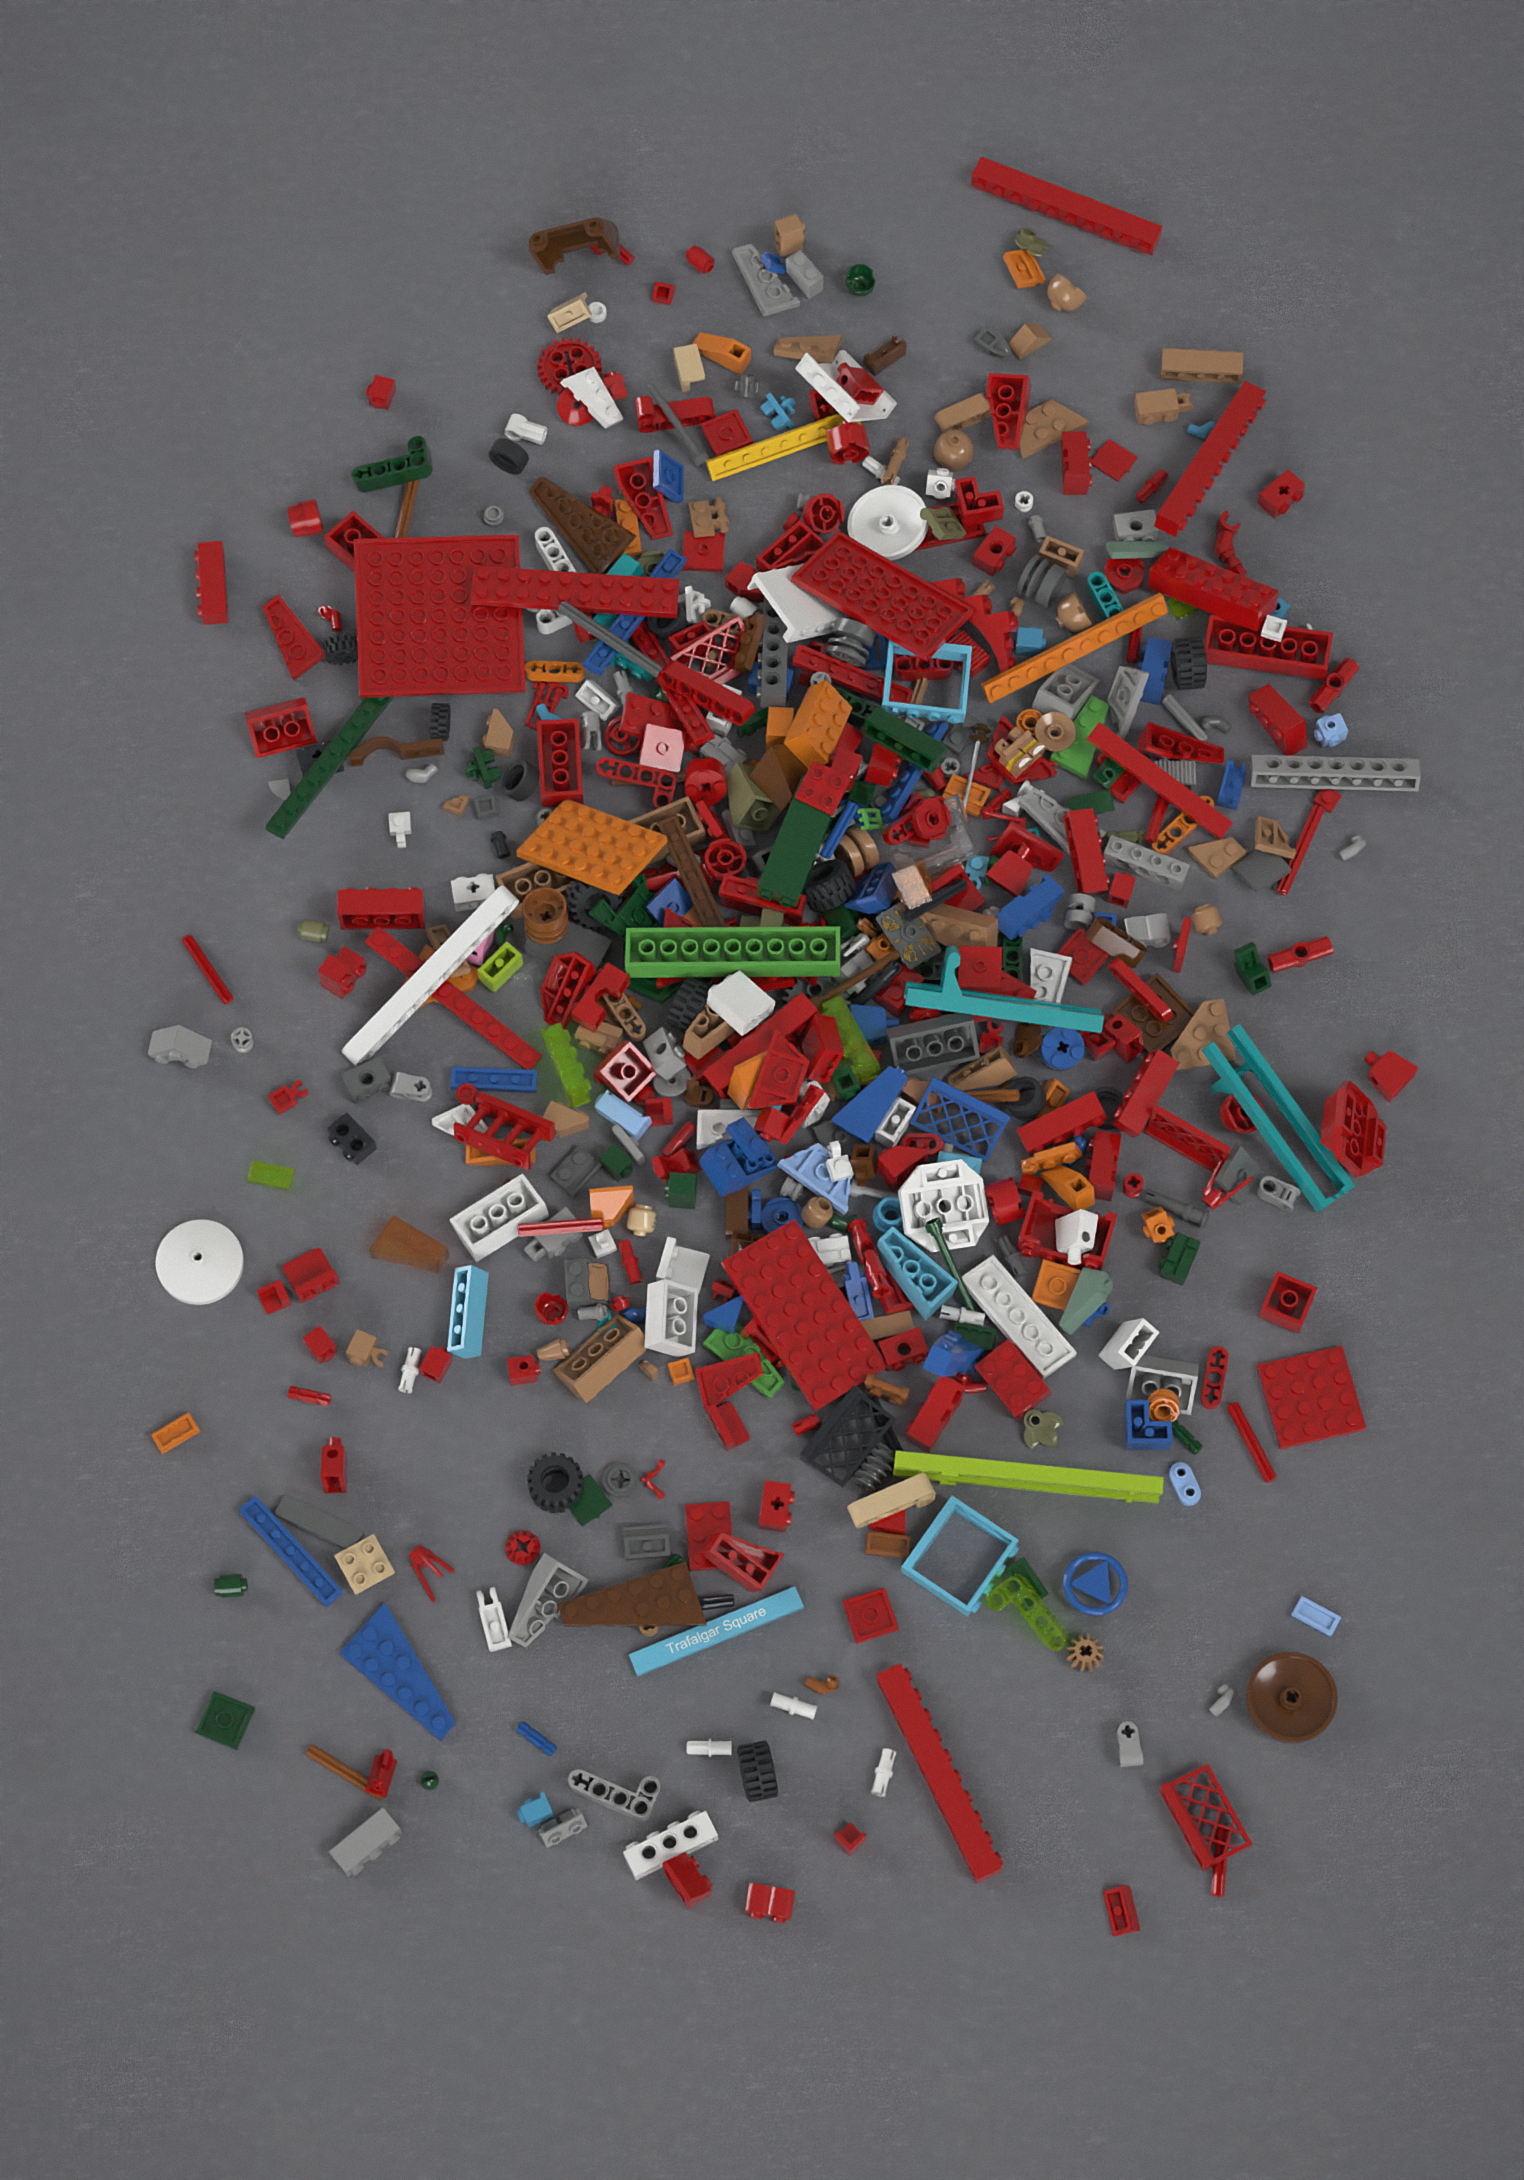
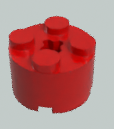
M845 420L840 426L826 431L829 453L833 463L845 465V461L852 460L853 464L869 456L870 446L864 425Z
M706 757V759L697 758L688 764L685 770V794L691 801L697 804L703 800L709 807H712L724 797L727 790V775L724 765L713 757Z
M1012 1176L987 1184L984 1187L996 1226L1025 1218L1024 1208L1021 1206V1199Z

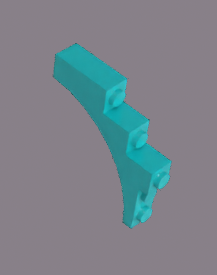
M624 553L607 574L641 577L644 570L639 562ZM597 613L593 620L608 630L620 614ZM619 652L609 664L613 667L617 663L623 669H630L631 674L638 680L642 678L649 682L653 677L652 674Z

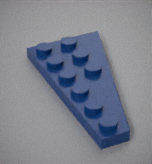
M384 1603L342 1649L340 1655L437 1739L442 1741L456 1723L386 1603Z

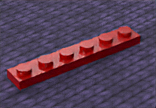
M798 644L791 665L813 674L825 672L830 676L832 682L882 702L884 678ZM891 682L889 701L909 704L913 690Z

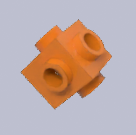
M885 932L880 936L876 935L872 938L869 946L866 948V952L875 962L896 950Z
M1161 1206L1141 1214L1145 1224L1142 1226V1230L1146 1238L1150 1237L1154 1243H1162L1174 1235L1172 1230L1175 1227L1171 1215L1166 1214V1211Z

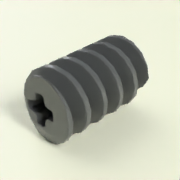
M876 1443V1449L871 1450V1456L866 1457V1463L861 1464V1470L856 1471V1477L852 1478L856 1485L866 1491L877 1492L874 1484L882 1485L879 1477L887 1478L884 1470L892 1471L889 1462L895 1463L894 1452L882 1443Z

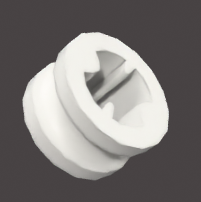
M1027 491L1019 492L1015 497L1016 509L1021 512L1031 510L1033 496ZM1021 499H1024V501L1028 500L1027 504H1024V502L1021 504Z

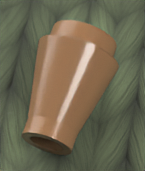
M558 1338L537 1349L540 1362L566 1359V1356L571 1355L566 1338Z

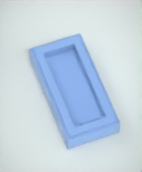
M1302 1595L1290 1616L1331 1638L1341 1619L1337 1614Z

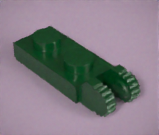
M786 700L785 707L791 708L789 701ZM769 708L751 715L743 725L737 726L739 737L751 736L758 729L767 727Z

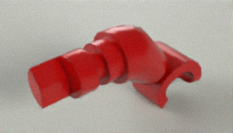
M1224 511L1216 525L1218 536L1214 544V552L1219 560L1227 563L1226 567L1228 570L1245 576L1247 571L1238 557L1235 558L1236 553L1233 546L1234 535L1237 534L1241 524L1236 523L1235 526L1228 525L1226 521L1229 517V512Z

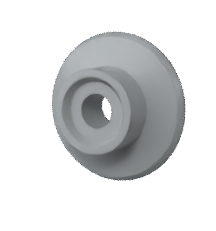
M684 1067L668 1080L657 1073L654 1077L655 1090L659 1094L668 1097L680 1095L687 1089V1079L691 1080L690 1071Z

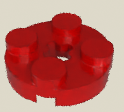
M1110 557L1106 562L1104 575L1112 589L1121 594H1127L1141 586L1145 576V567L1140 558L1112 559ZM1120 570H1129L1128 575H1121Z
M927 798L918 802L911 809L912 823L918 838L931 841L941 839L946 835L947 832L945 831L947 826H950L951 815L944 803L938 801L937 798ZM929 816L934 817L932 824L929 821Z

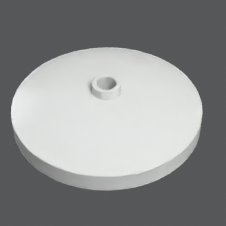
M886 485L875 488L864 494L853 506L848 517L849 537L890 561L902 558L914 551L921 544L927 533L929 523L920 517L921 509L926 508L918 494L906 487Z
M192 1220L175 1227L162 1240L156 1255V1271L164 1289L175 1299L193 1305L213 1303L229 1294L239 1282L244 1266L242 1248L236 1236L224 1225L211 1220Z

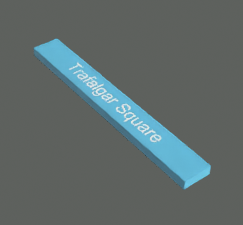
M794 1586L706 1623L707 1626L694 1627L631 1653L629 1658L638 1677L803 1609L804 1606Z

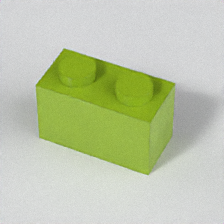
M506 941L477 970L479 981L495 993L523 965L522 954Z

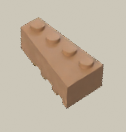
M940 904L920 916V919L934 940L947 947L954 945L958 950L959 946L997 947L999 918L946 904Z
M706 1004L703 1011L698 1014L687 1029L683 1048L699 1060L736 1030Z

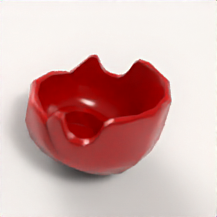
M546 1291L537 1296L534 1308L536 1317L540 1322L547 1325H558L566 1319L568 1314L567 1302L559 1294L551 1295Z

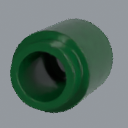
M242 1574L221 1575L219 1578H215V1595L221 1596V1598L244 1596V1591H248L247 1578H243Z

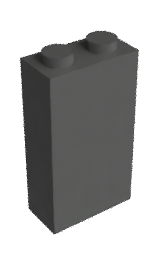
M569 921L567 933L558 942L539 944L532 941L527 935L523 942L526 954L548 964L552 963L555 955L577 951L593 963L596 972L604 966L612 951L611 939L585 929Z

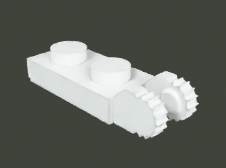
M495 1587L490 1588L489 1591L493 1599V1604L485 1606L481 1590L476 1592L480 1605L479 1612L490 1652L512 1646L508 1638L501 1603L498 1602Z

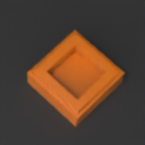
M688 1357L667 1363L674 1386L695 1380Z

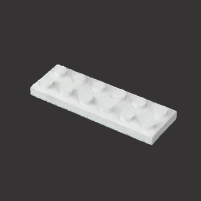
M994 1255L962 1276L968 1293L1006 1338L1012 1342L1042 1380L1076 1356L1077 1352Z

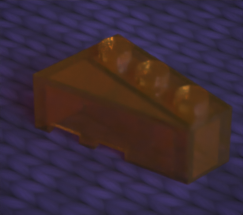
M923 858L898 868L892 874L900 891L898 893L902 904L907 905L909 910L933 900L931 874Z
M395 1215L391 1217L369 1249L373 1259L379 1258L395 1264L410 1265L413 1268L434 1273L440 1271L450 1256L448 1247Z

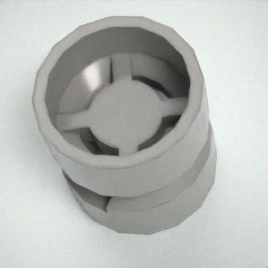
M1071 894L1068 899V911L1066 912L1064 922L1065 927L1076 931L1081 926L1087 931L1092 924L1093 916L1091 914L1094 913L1096 900L1086 894Z

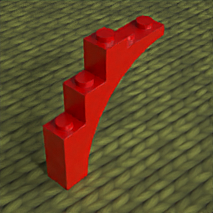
M962 578L930 582V584L974 609L973 615L968 620L982 632L990 643L997 658L1000 673L1017 665L1016 659L1012 654L1014 647L1013 639L1009 634L1017 632L1019 624L1018 617L1014 611L991 614L992 602L988 595L964 596L966 594V586L962 582Z

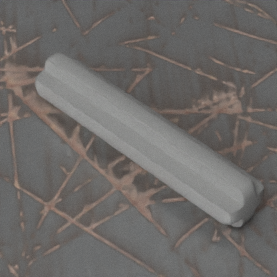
M1171 694L1165 696L1162 703L1192 737L1206 742L1208 735Z

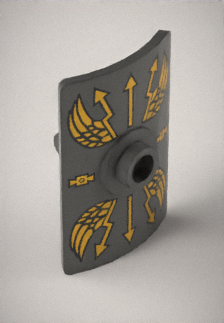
M904 900L878 915L876 920L895 949L900 952V956L907 967L911 970L939 954L941 949L920 917L911 922L904 919L903 912L912 907L908 900Z

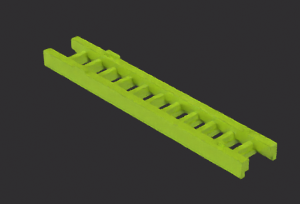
M896 1451L893 1477L909 1479L918 1474L926 1473L930 1481L940 1482L939 1485L956 1487L957 1483L1126 1500V1503H1132V1501L1159 1503V1497L1163 1494L1164 1477L905 1451Z

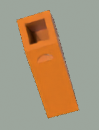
M700 332L692 343L697 344L699 354L738 375H741L751 362V348L735 339Z
M1061 1164L1040 1173V1176L1074 1211L1085 1210L1095 1204L1094 1187L1082 1174Z

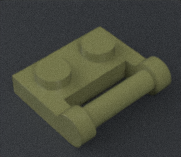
M950 507L921 509V519L927 520L933 529V534L939 540L962 539L967 534Z

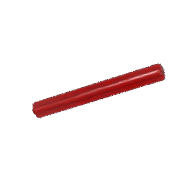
M1313 805L1295 845L1296 854L1294 859L1290 858L1287 863L1291 868V873L1281 878L1276 888L1277 893L1286 896L1291 888L1324 813L1321 805Z

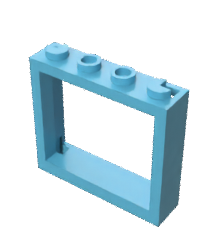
M889 640L882 709L895 716L902 715L910 719L927 718L930 721L944 720L953 724L964 723L972 646L944 643L931 657L963 662L958 710L889 701L893 655L917 656Z
M951 1495L902 1565L901 1573L968 1617L971 1612L975 1614L981 1606L982 1602L979 1601L981 1597L991 1592L994 1587L992 1582L995 1577L998 1576L1000 1578L1005 1571L1004 1569L1007 1568L1004 1564L1008 1558L1013 1559L1019 1551V1548H1017L1019 1540ZM954 1511L1007 1546L967 1605L914 1570Z

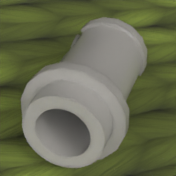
M1039 515L1030 517L1028 519V526L1032 529L1035 542H1044L1047 536L1043 527V518H1040Z
M601 1303L596 1306H581L578 1308V1317L581 1321L588 1319L602 1321L603 1318L607 1317V1307Z

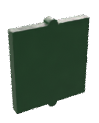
M591 1475L583 1479V1494L580 1495L579 1502L573 1503V1508L570 1509L582 1527L593 1519H598L600 1514L613 1506Z

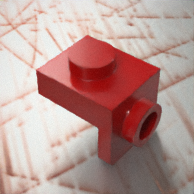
M616 371L605 373V378L601 380L613 401L628 397L622 373L616 374Z

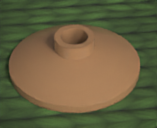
M1049 712L1038 719L1035 725V737L1038 742L1042 741L1047 746V750L1063 751L1074 742L1076 728L1073 721L1065 714ZM1051 732H1055L1057 737H1053Z

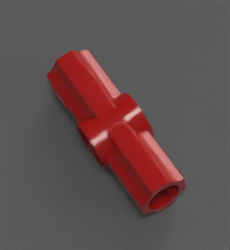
M1345 657L1334 672L1327 676L1325 683L1309 701L1313 711L1323 714L1332 702L1341 695L1342 690L1360 668L1356 661ZM1330 684H1336L1338 687H1332Z
M1327 936L1306 943L1297 942L1291 948L1267 955L1269 968L1274 974L1292 967H1303L1310 961L1332 955V943ZM1301 952V953H1303L1305 956H1304V957H1298L1295 953Z

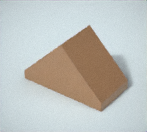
M1025 323L1008 345L1015 356L1021 360L1049 342L1052 338L1040 324Z

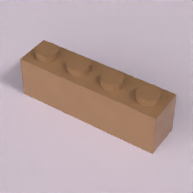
M1163 348L1160 380L1241 384L1243 353Z

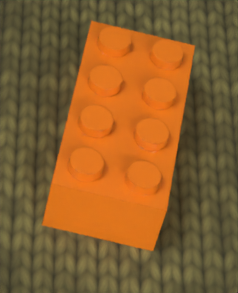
M827 680L809 687L783 743L807 769H809L813 760L823 765L827 764L852 707Z

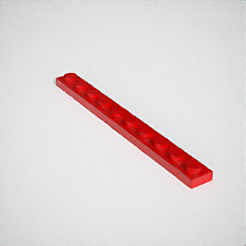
M379 926L365 940L367 946L409 979L425 963ZM447 979L431 995L524 1070H532L543 1058L542 1054Z

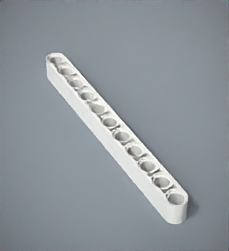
M502 885L497 888L344 1046L342 1053L356 1067L366 1063L516 908L519 900L505 886Z

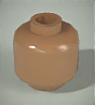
M1209 903L1195 908L1192 920L1196 931L1200 934L1205 933L1206 936L1217 933V928L1222 925L1217 907L1211 906Z
M822 1197L811 1198L801 1210L802 1220L813 1229L822 1228L833 1216L831 1203Z

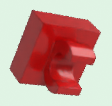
M719 1278L714 1281L711 1288L715 1291L712 1295V1300H716L718 1295L721 1294L724 1296L723 1305L729 1302L738 1290L734 1284Z

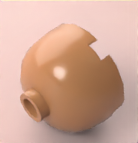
M1056 274L1048 285L1047 294L1048 298L1052 301L1050 305L1058 312L1061 309L1067 312L1074 311L1087 298L1082 290L1074 287L1072 282L1060 274Z
M948 430L942 433L934 445V460L942 468L952 472L965 469V466L972 462L974 455L972 440L967 434L959 430Z
M1074 591L1061 598L1057 606L1059 616L1056 617L1061 628L1066 627L1070 632L1081 633L1094 626L1089 614L1085 611L1082 602Z

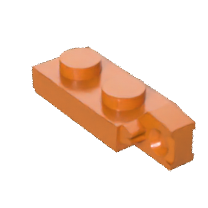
M1075 1142L1034 1153V1157L1021 1160L1022 1172L1024 1174H1035L1037 1170L1052 1169L1061 1163H1072L1082 1157L1081 1150Z

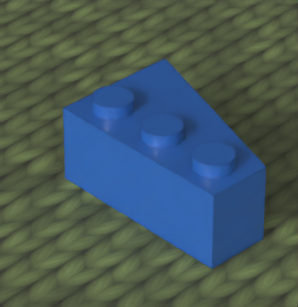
M945 1331L932 1345L923 1368L941 1377L955 1376L958 1371L961 1374H966L967 1370L971 1373H976L974 1366L981 1361L986 1349L961 1338V1335L955 1331Z

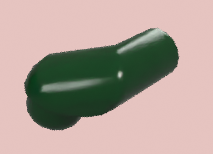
M833 1213L828 1224L832 1228L844 1232L848 1230L847 1226L850 1222L859 1218L856 1214L843 1218Z

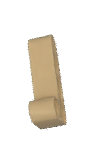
M921 1473L857 1500L847 1506V1509L856 1528H861L913 1505H916L917 1508L926 1506L935 1500L936 1493L927 1474Z

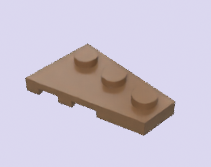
M842 335L779 338L774 347V356L802 359L805 353H808L816 362L832 364L842 343Z

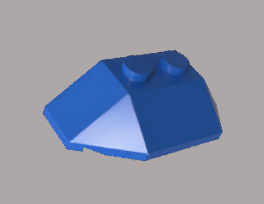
M894 861L877 864L870 869L871 872L864 875L856 883L855 892L844 903L845 908L867 914H881L888 910L897 893Z

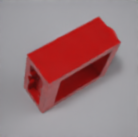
M815 1013L798 1044L801 1054L810 1061L806 1072L807 1079L827 1083L844 1055V1049L835 1017Z

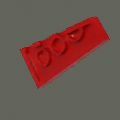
M279 594L262 606L290 674L295 681L324 659L325 652Z

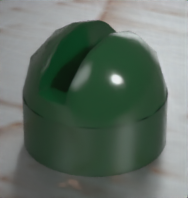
M427 1771L421 1776L420 1781L424 1789L434 1790L439 1785V1778L435 1772ZM435 1777V1780L424 1782L426 1778Z

